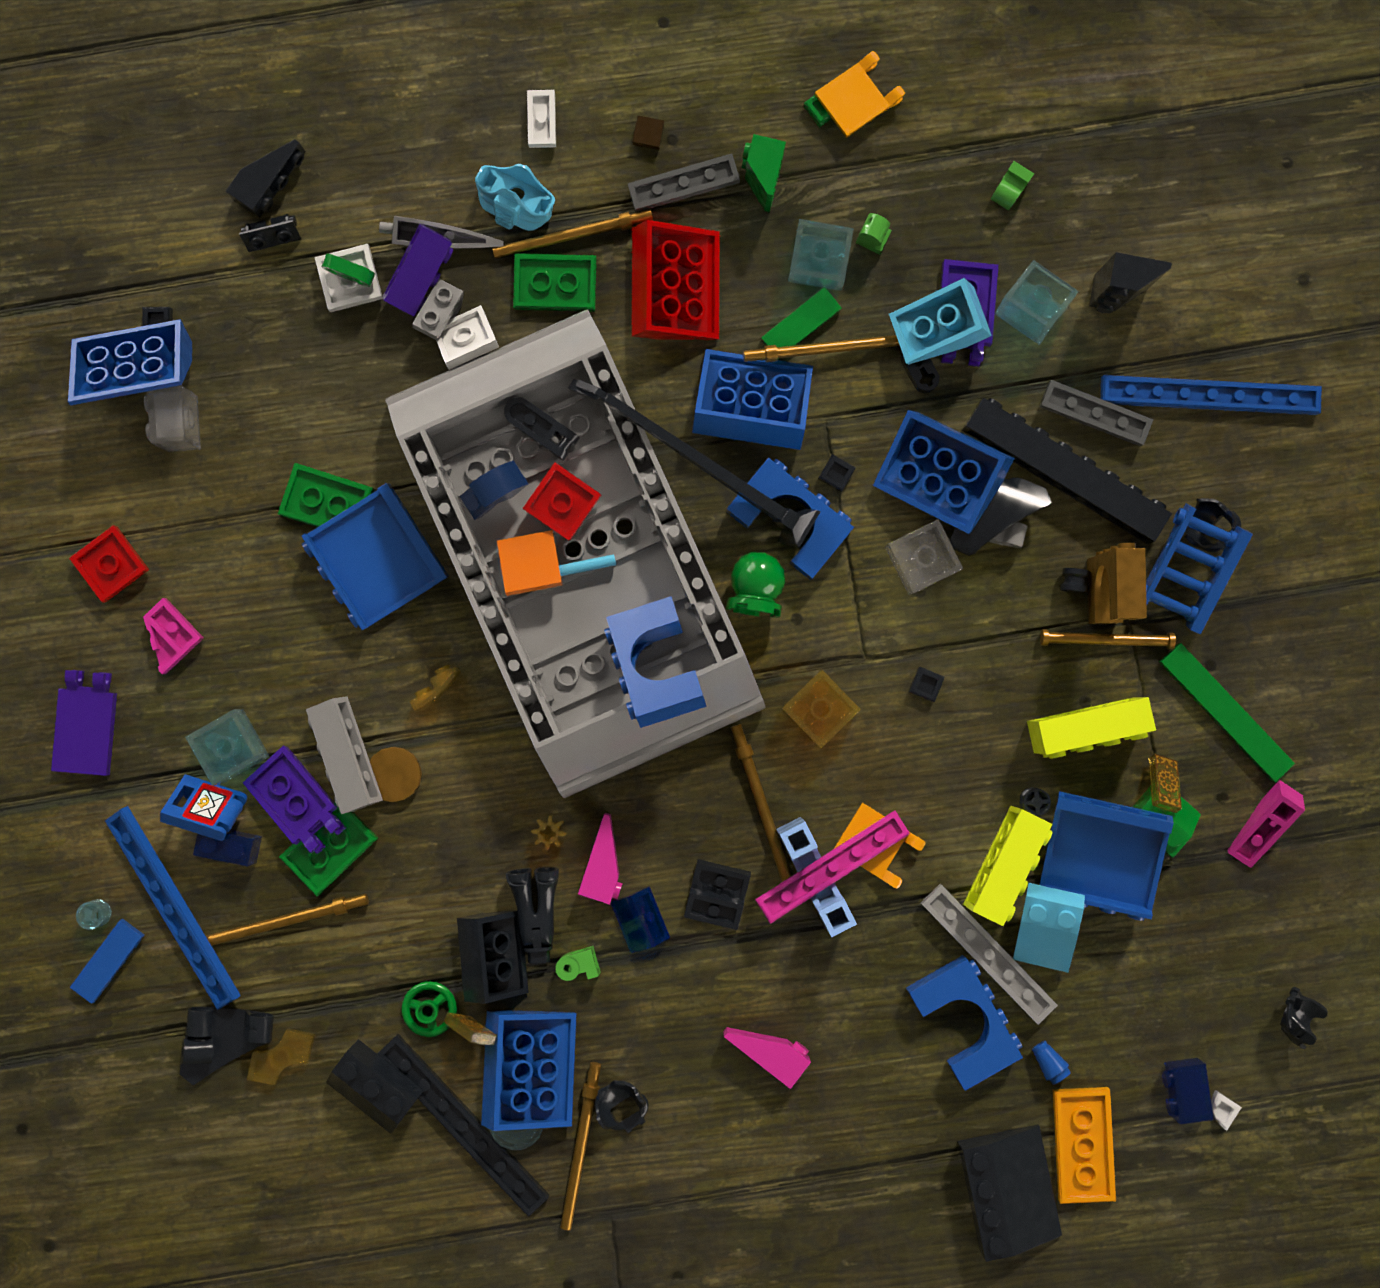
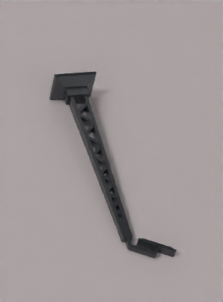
M573 379L568 389L597 400L601 398L604 403L772 518V522L782 528L778 542L782 545L800 547L821 512L814 509L797 508L793 511L790 508H784L599 387L577 379Z

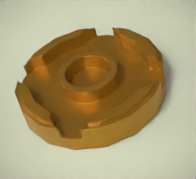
M390 747L382 749L372 756L370 764L384 801L396 802L405 800L415 793L421 782L422 771L414 754L404 748Z

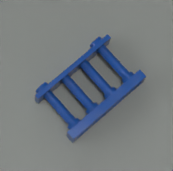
M1185 504L1183 509L1179 508L1173 518L1175 525L1146 580V602L1148 604L1150 601L1184 616L1187 621L1185 625L1190 630L1201 634L1253 534L1239 526H1236L1234 531L1227 532L1193 517L1196 509L1189 504ZM1187 526L1224 542L1226 547L1222 555L1214 557L1180 542ZM1174 551L1211 567L1213 572L1209 580L1201 582L1167 567ZM1161 577L1198 592L1200 597L1196 605L1189 607L1155 592L1154 590Z

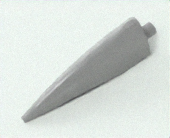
M394 216L393 223L380 222L379 233L392 234V244L408 246L420 223L450 239L452 242L451 248L503 247L504 244L502 240L477 232L414 218Z

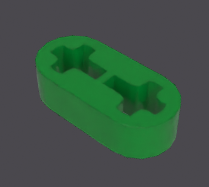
M326 254L321 266L324 270L366 287L371 286L375 277L373 271L332 254Z

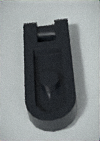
M522 397L512 398L505 405L504 414L511 425L563 461L569 455L567 451L571 445H576L580 439L573 431ZM556 433L563 436L558 445L551 441Z

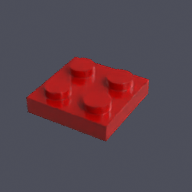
M555 462L522 509L570 542L602 495Z
M115 525L111 526L69 558L100 601L104 603L149 571V568Z

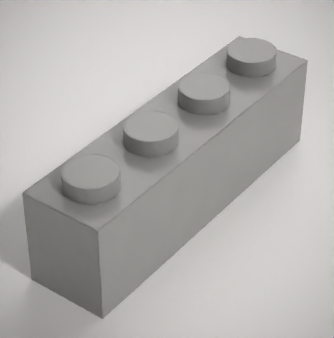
M348 697L332 698L306 709L308 723L314 732L317 750L322 756L326 768V776L331 782L335 794V803L340 809L341 815L383 801Z

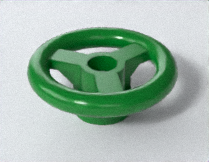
M432 981L422 982L413 986L405 995L402 1003V1016L405 1024L411 1031L424 1037H434L446 1032L455 1020V1017L449 1013H457L456 1000L451 991L444 985ZM424 990H435L440 993L433 1001L424 1000L421 1002L413 999L419 992ZM447 1000L449 1007L447 1018L437 1027L438 1007ZM430 1006L433 1010V1013H425L424 1007ZM410 1008L415 1009L418 1021L428 1024V1029L414 1022L410 1014Z

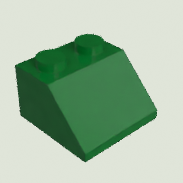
M753 134L752 142H746L741 168L746 169L745 180L764 211L770 212L786 142Z
M1156 779L1133 805V808L1173 816L1174 824L1171 834L1169 833L1165 856L1174 858L1192 837L1201 814L1181 796V808L1160 802L1158 786L1160 793L1167 796L1169 801L1172 798L1178 799L1179 794L1177 792H1167Z

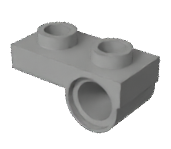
M439 279L412 323L413 328L438 341L450 318L452 319L458 314L463 303V291Z

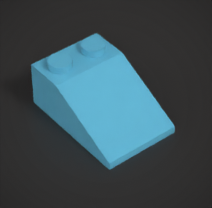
M965 278L889 314L905 362L908 365L969 347L992 336L975 288Z
M1028 883L1013 959L1068 973L1082 920L1085 895Z

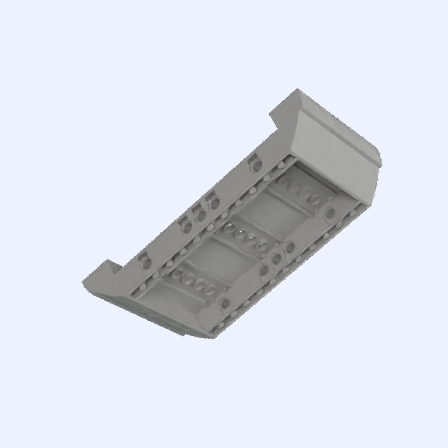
M588 309L392 395L385 400L398 441L534 748L563 798L569 797L766 708L746 655L645 430L604 403L601 398L595 400L568 389L573 379L581 380L599 387L606 393L612 394L635 410L606 343ZM522 397L580 437L576 445H571L567 451L569 455L564 461L507 421L504 408L510 399ZM556 433L551 441L558 445L563 436ZM514 460L529 484L513 498L498 503L483 517L474 520L460 496L470 488L469 484L499 465ZM556 462L602 495L570 542L553 531L559 565L612 554L615 556L616 565L561 576L562 586L506 596L497 540L552 530L522 508ZM623 519L629 520L633 524L632 531L626 535L620 534L617 531V524ZM596 531H603L607 535V541L602 546H596L591 541V536ZM571 542L579 543L582 548L580 555L574 558L566 554V547ZM671 596L683 633L646 646L637 658L636 671L641 676L650 680H665L695 670L707 707L640 728L637 719L631 720L626 703L631 702L629 693L623 694L619 678L624 676L622 669L616 670L611 653L616 652L614 644L609 645L604 629L609 628L606 617Z

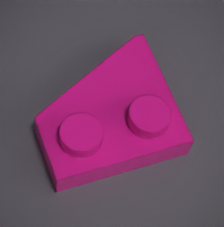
M162 598L143 616L146 629L151 635L152 649L156 651L160 665L158 669L161 674H167L204 639L167 598Z

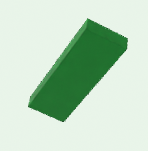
M824 287L762 336L761 341L765 346L776 345L777 347L798 345L841 311L842 307Z

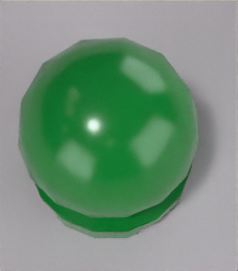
M751 552L739 559L731 573V587L736 595L727 598L726 610L733 609L734 613L759 617V612L769 613L770 618H779L781 616L782 605L777 604L774 600L783 591L785 575L784 569L776 558L764 552Z

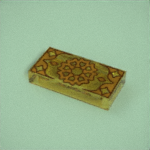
M1153 754L1149 757L1152 806L1177 813L1182 809L1178 761Z
M447 1012L444 1020L445 1024L469 1042L494 1045L497 1035L468 1015Z

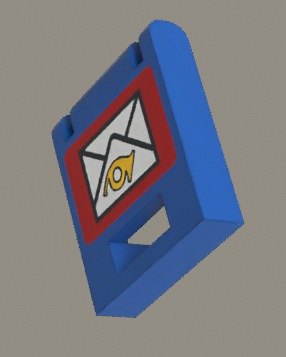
M185 774L161 810L160 822L222 841L237 820L243 805L247 802V795L243 792ZM184 795L185 799L188 800L182 808L177 806V804Z

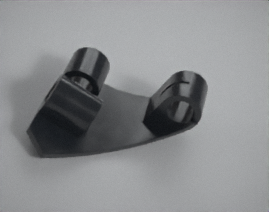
M1021 478L1004 479L971 534L955 527L947 547L967 556L975 554L982 546L1025 517L1050 506L1052 502L1046 488Z
M216 1007L188 1008L186 1036L182 1042L179 1074L189 1083L195 1085L239 1056L264 1044H269L272 1041L274 1015L236 1008L222 1007L219 1010Z

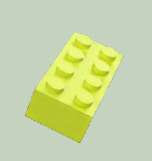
M1133 697L1027 721L1034 753L1043 754V758L1049 757L1050 759L1066 756V750H1070V752L1077 751V753L1093 750V744H1097V746L1104 745V747L1121 743L1120 738H1124V740L1144 739L1148 737L1147 732L1156 731L1149 697Z
M1010 806L963 905L1001 926H1004L1006 921L1009 922L1015 913L1016 907L1013 905L1017 897H1021L1027 888L1028 881H1026L1030 870L1034 871L1039 863L1040 856L1038 853L1042 845L1046 846L1052 836V830H1050L1052 824L1023 809Z

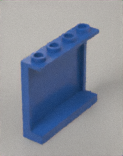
M385 483L371 495L308 534L302 535L305 541L302 543L304 550L309 557L314 556L320 564L317 567L320 575L325 581H331L335 587L332 590L335 598L340 604H346L350 611L347 614L348 618L356 628L360 626L362 630L449 577L390 483Z
M1059 791L1051 828L1052 836L1048 842L1039 885L1085 895L1084 907H1088V905L1099 907L1100 911L1108 914H1115L1116 912L1125 913L1134 920L1142 921L1145 918L1152 920V908L1169 833L1171 834L1174 824L1173 816Z

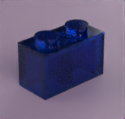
M230 830L227 832L224 840L220 841L197 834L193 855L248 867L257 863L262 836Z
M1198 1058L1164 1062L1165 1071L1162 1072V1079L1165 1088H1168L1169 1099H1166L1169 1116H1172L1179 1124L1214 1120L1206 1064Z

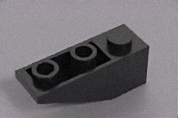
M295 139L243 167L225 192L235 202L260 218L263 212L266 213L272 207L273 198L277 192L286 187L289 175L293 169L298 168L302 164L306 151L300 142Z

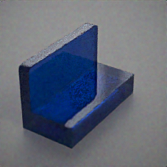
M650 886L611 902L631 953L653 948L670 938Z

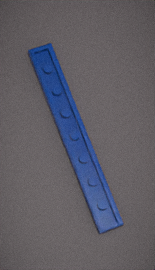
M1103 375L1101 377L1100 399L1115 405L1318 415L1321 413L1322 386Z
M128 806L120 809L106 819L105 822L215 1007L219 1010L241 995Z

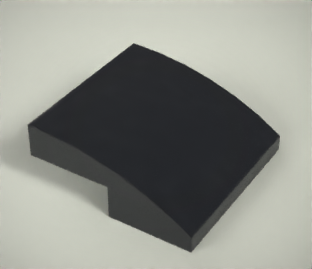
M698 859L684 917L738 930L751 872Z

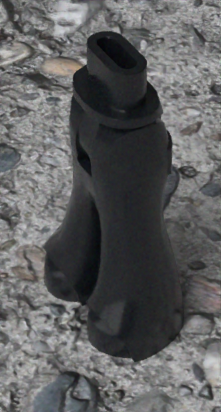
M538 867L534 870L537 888V912L534 911L532 869L521 868L505 873L506 879L515 899L520 936L524 951L528 953V963L550 962V950L553 949L554 898L559 879V869L556 867Z

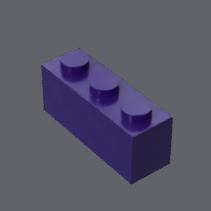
M420 223L382 296L383 300L413 317L417 311L420 312L428 298L425 296L428 288H434L439 280L440 273L437 271L441 263L444 262L446 264L451 257L453 248L450 247L452 244L450 239Z

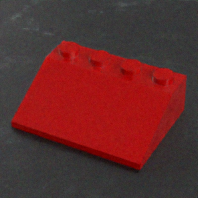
M646 220L632 228V337L659 340L719 339L720 231Z

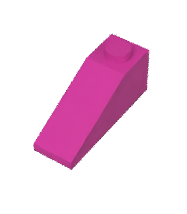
M1279 780L1262 798L1228 849V853L1252 868L1305 811L1303 795Z
M605 812L578 894L610 905L612 898L618 899L623 883L617 882L620 874L611 814Z
M729 1027L723 1031L724 1038L790 1089L811 1063L807 1055L808 1049L798 1041H795L793 1044L788 1039Z

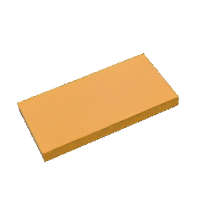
M1108 1087L1053 1089L1058 1201L1060 1204L1115 1202L1110 1089Z

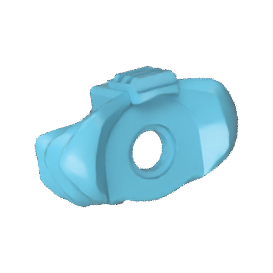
M516 164L511 167L484 165L480 168L475 177L479 201L485 211L495 215L496 224L507 229H512L516 225L527 231H533L551 218L555 197L537 180L527 165ZM511 189H522L525 193L524 197L520 199Z

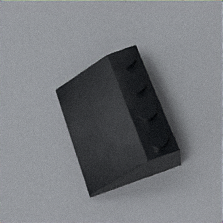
M1039 1124L957 1141L979 1249L986 1262L1015 1256L1062 1236Z

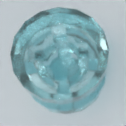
M100 899L80 905L76 912V921L82 928L88 930L105 925L111 917L109 904Z

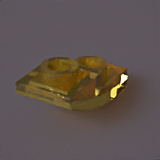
M448 664L435 670L436 676L430 678L434 689L431 690L429 686L414 693L415 699L410 700L414 711L427 707L441 697L461 673L459 667L451 668Z

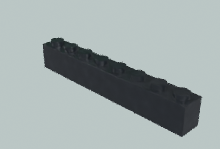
M983 398L978 403L962 431L983 444L1013 457V462L1144 543L1150 544L1156 541L1172 515L1171 512L1166 510L1167 506L1156 499L1150 500L1142 495L1143 491L1134 485L1129 484L1127 486L1119 481L1120 477L1109 470L1104 472L1097 468L1096 462L1089 457L1076 455L1072 452L1073 448L1061 441L1058 443L1049 438L1048 432L1039 427L1032 428L1027 425L1025 418L1017 413L1010 414L1006 412L998 401L991 398L988 400Z

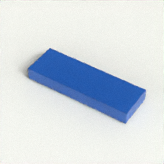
M124 919L119 920L70 988L91 1004L96 1002L145 935Z

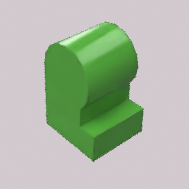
M1013 161L990 200L1009 211L1034 173Z
M870 213L859 233L856 244L880 255L892 231L889 229L890 222L878 214Z
M594 946L566 953L556 964L558 977L565 981H571L578 974L586 972L588 979L598 977L601 973Z

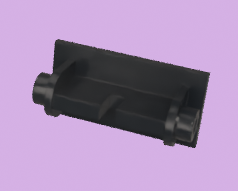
M285 214L271 218V225L267 226L265 220L250 224L246 223L245 227L241 228L239 235L248 252L301 240V236L296 228L297 220L295 215Z

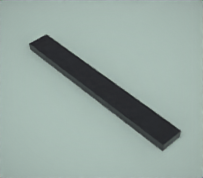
M399 1034L377 1053L424 1090L418 1100L528 1217L549 1198L548 1192L486 1127L481 1125V1121Z

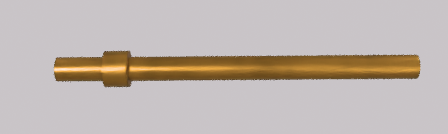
M650 209L629 214V212L618 214L619 217L505 244L503 247H493V254L495 258L619 228H622V231L633 228L632 225L640 224L646 220H653L652 212Z
M896 335L785 347L768 345L764 346V349L743 351L744 362L758 360L775 362L778 361V358L900 345Z
M738 724L731 727L737 745L735 751L738 760H742L783 882L792 875L752 759L754 753L751 744H747L742 726Z
M367 894L347 899L340 897L333 899L332 903L207 935L206 938L212 946L334 913L336 916L348 913L349 909L368 905L369 900Z
M590 1062L587 1083L583 1085L582 1096L584 1100L560 1227L563 1230H571L594 1102L598 1090H600L598 1080L601 1064L597 1062Z

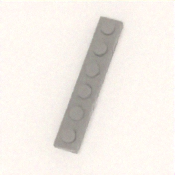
M941 884L921 902L933 917L1038 1025L1058 1006Z

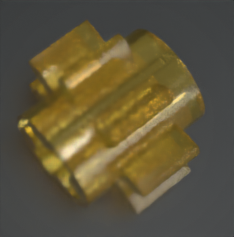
M552 815L548 817V822L545 823L539 818L537 820V823L540 825L539 829L531 830V833L537 834L539 838L536 840L535 845L542 842L545 844V849L549 850L550 844L554 842L559 847L561 845L558 840L559 836L567 835L566 832L560 831L563 821L553 822ZM548 825L551 826L552 831L556 832V835H553L550 840L547 839L546 834H542V830H545Z

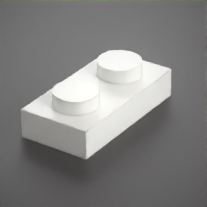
M527 90L529 148L556 147L555 91Z

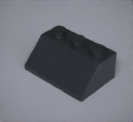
M1116 252L1094 275L1089 306L1097 308L1096 310L1101 313L1117 311L1148 290L1171 269L1172 263Z
M517 910L480 913L457 918L464 1002L486 1004L529 993L525 951L520 936Z
M359 1039L347 1050L326 1081L328 1085L390 1134H392L424 1091Z

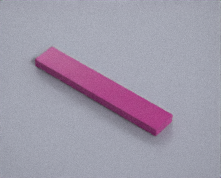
M894 810L755 899V901L771 924L910 833Z

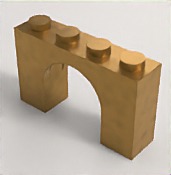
M1120 543L1118 546H1111L1110 549L1096 552V556L1088 558L1087 569L1091 571L1088 578L1089 624L1123 623V620L1147 618L1145 548H1136V543Z

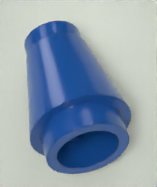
M1045 1040L1032 1048L1045 1079L1050 1080L1053 1085L1062 1081L1071 1073L1068 1069L1069 1064Z

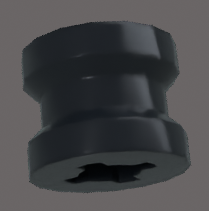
M1063 568L1064 582L1061 584L1060 590L1087 594L1089 587L1086 583L1091 571L1078 568Z
M1031 787L1021 793L1019 804L1021 809L1035 816H1041L1050 809L1051 799L1046 791Z

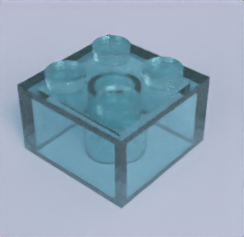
M799 219L788 282L841 291L845 282L854 228Z
M1033 260L1005 295L995 315L1040 345L1067 311L1079 291Z
M234 709L185 737L212 786L223 784L270 757L243 709Z

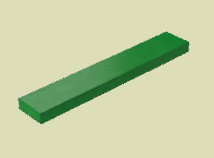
M1178 643L1174 649L1159 661L1168 673L1272 782H1277L1295 764L1182 643Z

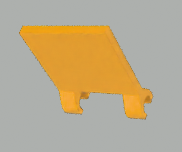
M874 51L867 54L861 61L817 90L814 94L846 138L887 109L899 104L905 95L904 90L897 86L883 97L866 74V72L873 70L879 61V56Z
M862 802L834 849L885 816ZM909 832L908 836L861 865V867L892 887L899 888L902 879L888 871V866L903 842L921 851L925 846V841Z

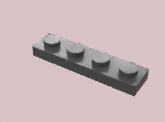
M728 154L628 183V189L636 213L740 183V178L733 154Z
M1054 380L1049 381L1039 406L1140 447L1144 445L1153 422L1151 418Z

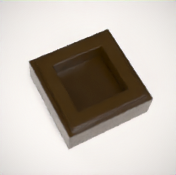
M637 116L633 145L659 150L664 120Z

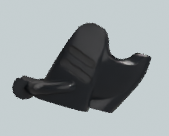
M1209 498L1196 499L1197 504L1193 517L1215 525L1222 517H1225L1231 524L1232 531L1235 530L1236 526L1241 527L1240 517L1234 511H1230L1222 502ZM1187 526L1185 530V538L1192 545L1202 548L1204 551H1224L1226 547L1224 542L1220 540L1213 544L1204 533Z
M1292 987L1289 992L1290 996L1285 1001L1287 1007L1280 1023L1281 1030L1294 1044L1302 1049H1306L1305 1044L1314 1045L1317 1037L1310 1028L1311 1020L1313 1018H1326L1328 1011L1317 1001L1303 996L1299 988Z
M614 1080L609 1085L598 1090L595 1102L596 1119L604 1129H625L627 1133L633 1131L632 1128L646 1122L644 1116L648 1111V1100L645 1095L641 1094L629 1082ZM628 1097H633L639 1106V1111L618 1122L611 1108Z

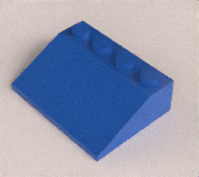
M181 319L72 339L68 403L76 405L182 385L192 363V340Z
M706 349L692 433L801 450L806 427L813 366L779 360L775 362H766L765 360L744 362L743 355Z
M908 410L873 486L971 534L1003 483L1014 458L919 412Z
M514 1010L487 1011L486 1031L490 1030L495 1035L486 1034L481 1125L492 1131L572 1126L576 1013Z

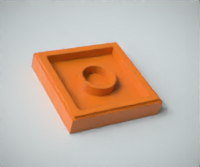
M553 530L497 540L506 596L562 586Z

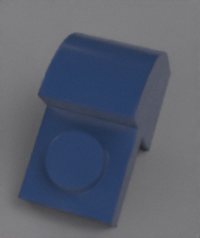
M513 460L499 465L469 484L470 488L460 498L473 519L476 520L483 517L498 503L513 498L529 483Z

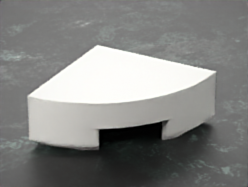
M1215 1090L1211 1099L1212 1114L1216 1122L1227 1131L1242 1107Z

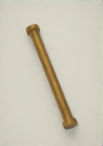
M1042 629L1040 643L1041 646H1048L1049 643L1166 646L1167 649H1174L1176 636L1174 633H1167V635L1057 633Z

